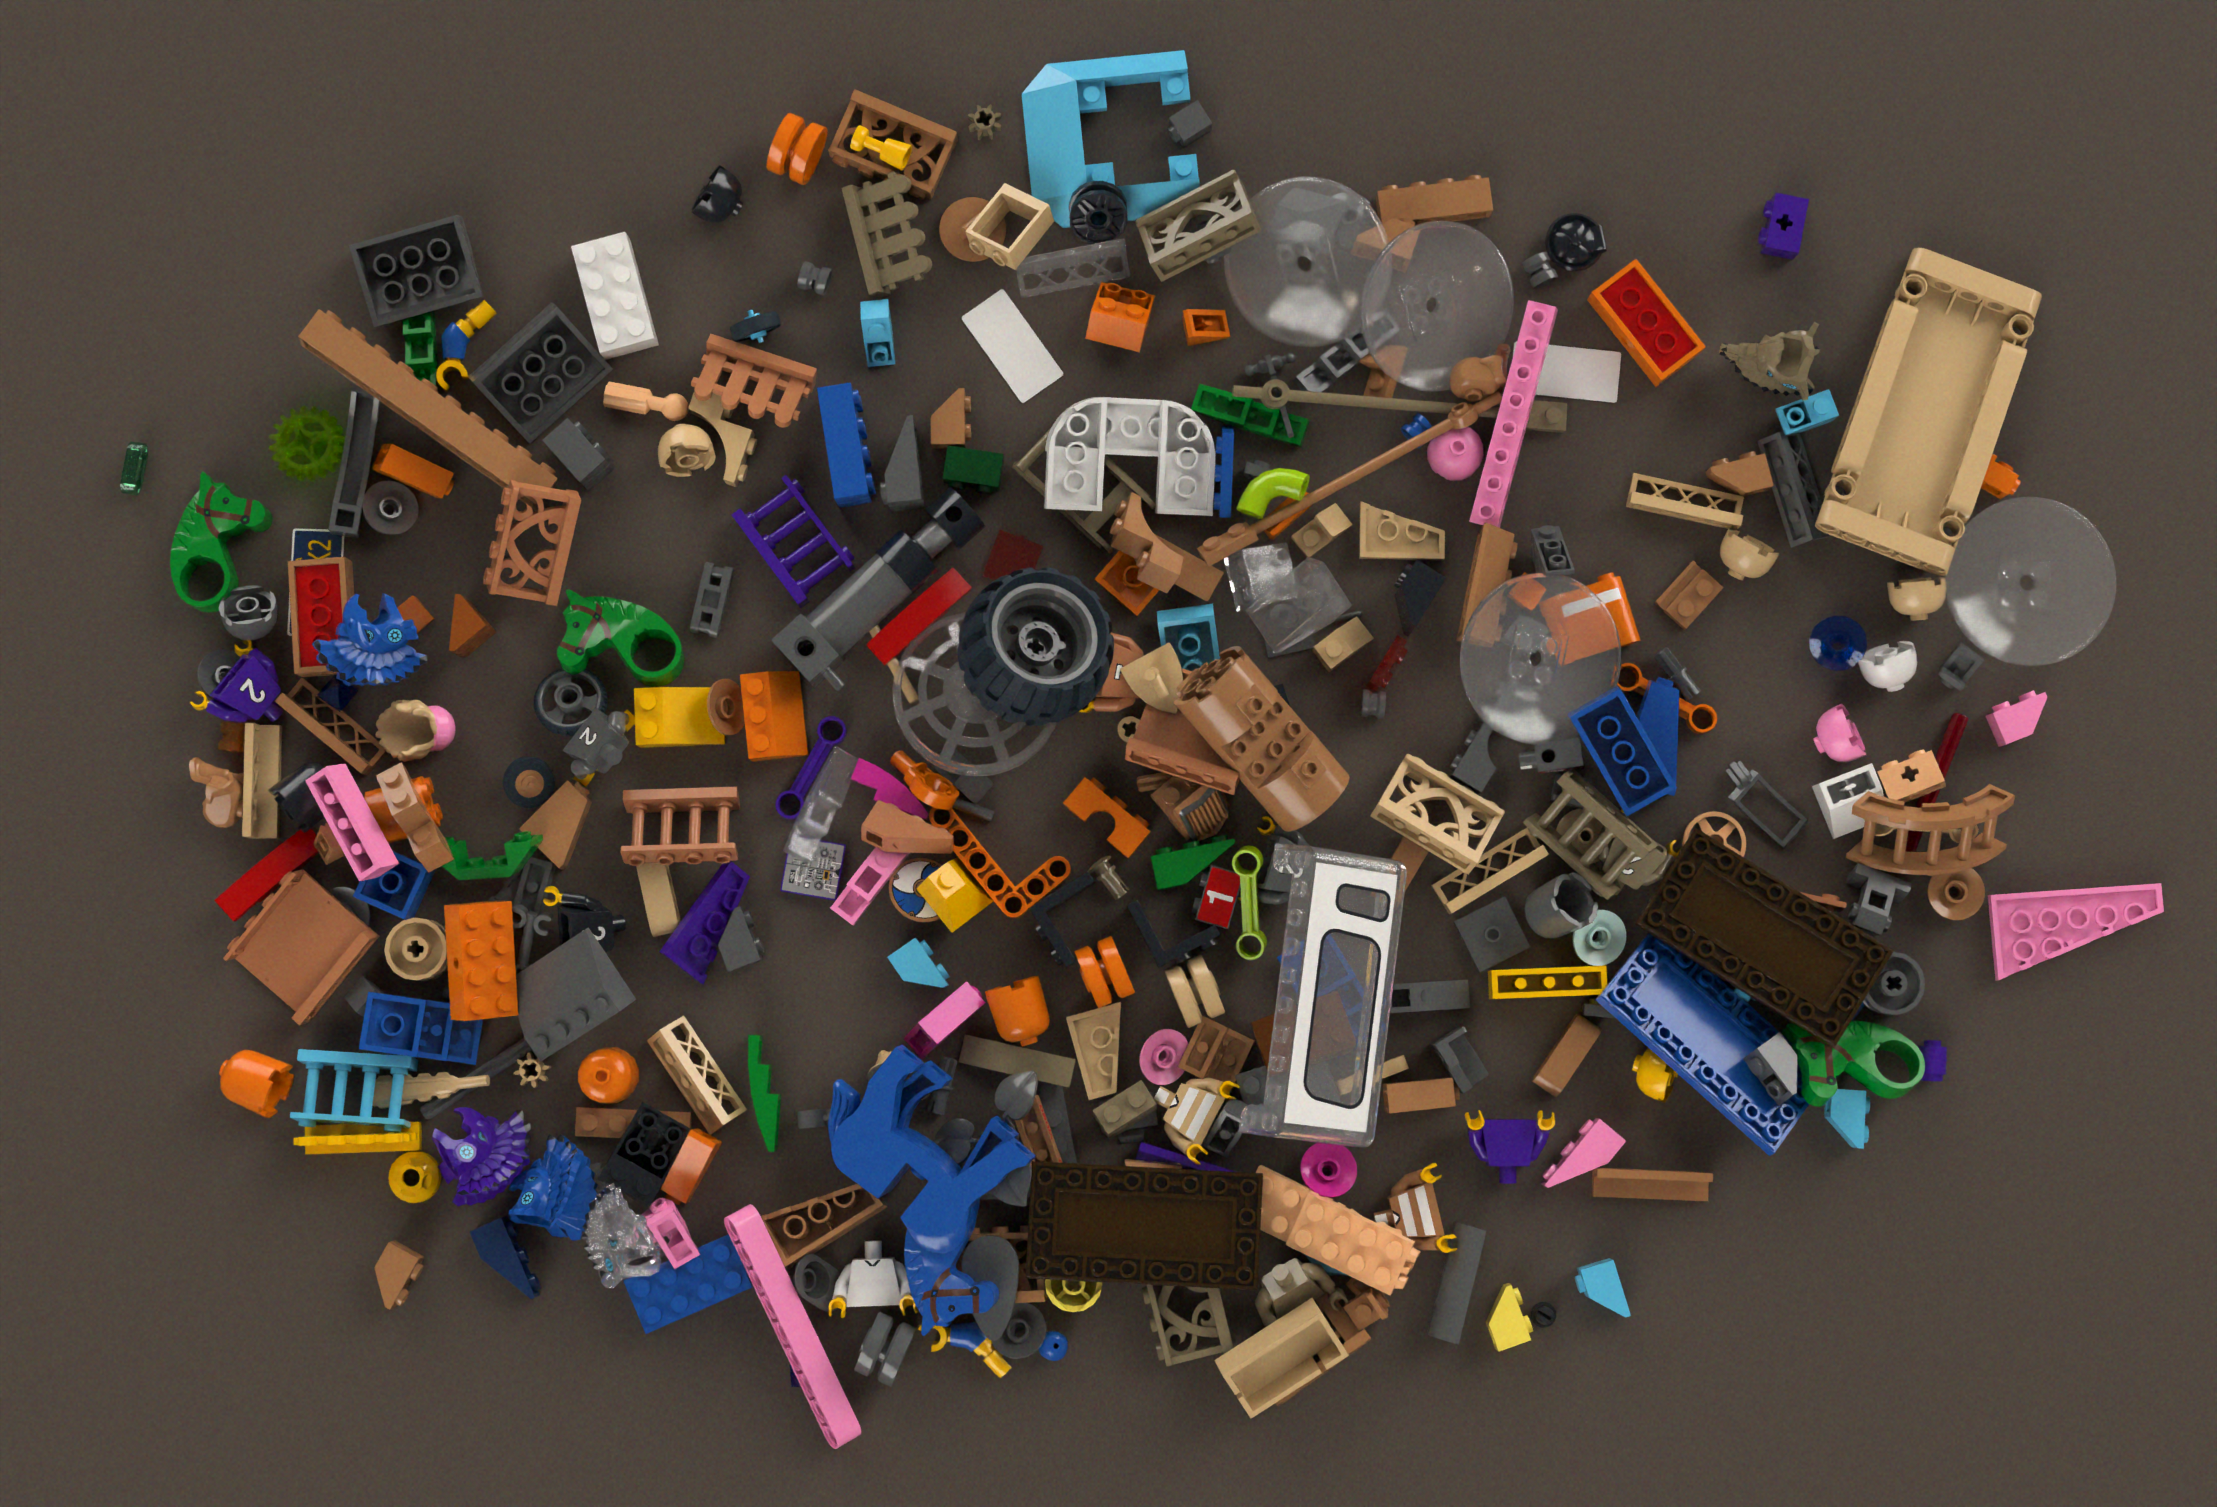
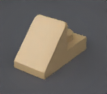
M1334 503L1316 514L1312 521L1293 534L1291 538L1307 559H1310L1353 526V524L1339 506Z

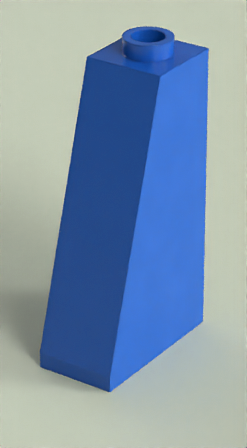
M1657 677L1656 681H1648L1637 718L1676 785L1679 690L1673 687V681ZM1676 789L1668 793V795L1674 796Z

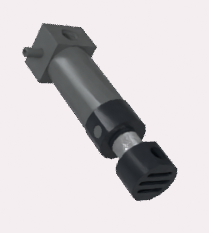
M949 487L925 509L931 521L923 526L921 530L917 531L914 536L909 537L904 531L899 530L875 552L876 554L811 613L806 617L800 613L772 639L773 643L814 688L826 679L836 691L842 690L845 687V683L834 672L844 662L841 657L911 593L914 594L928 579L938 572V569L932 563V559L937 553L941 552L951 542L961 549L986 527L975 511L954 489ZM953 514H960L962 516L957 522L949 521L950 516ZM814 646L811 655L802 656V651L805 647Z

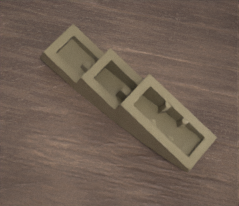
M966 1034L959 1058V1063L1011 1075L1034 1071L1037 1073L1038 1081L1064 1087H1070L1076 1059Z

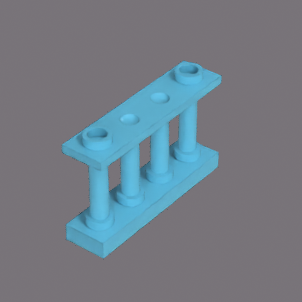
M298 1049L297 1061L306 1064L305 1068L308 1069L303 1113L290 1112V1118L299 1121V1126L316 1127V1122L384 1127L383 1131L400 1133L401 1128H411V1122L400 1119L404 1077L408 1075V1071H417L418 1060L416 1058L401 1055ZM323 1066H334L336 1071L331 1114L315 1113L320 1070H323ZM352 1067L362 1068V1072L365 1073L360 1116L343 1115L347 1077ZM380 1069L391 1070L390 1074H393L388 1118L371 1117L376 1074H379Z

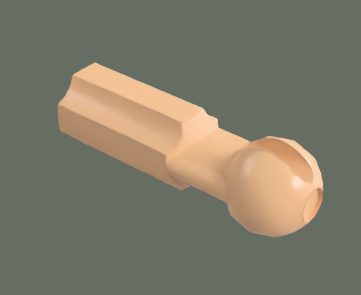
M608 382L604 391V407L644 415L649 410L660 411L671 421H680L688 414L689 404L678 393L669 394L665 398L653 396L650 389L615 382Z

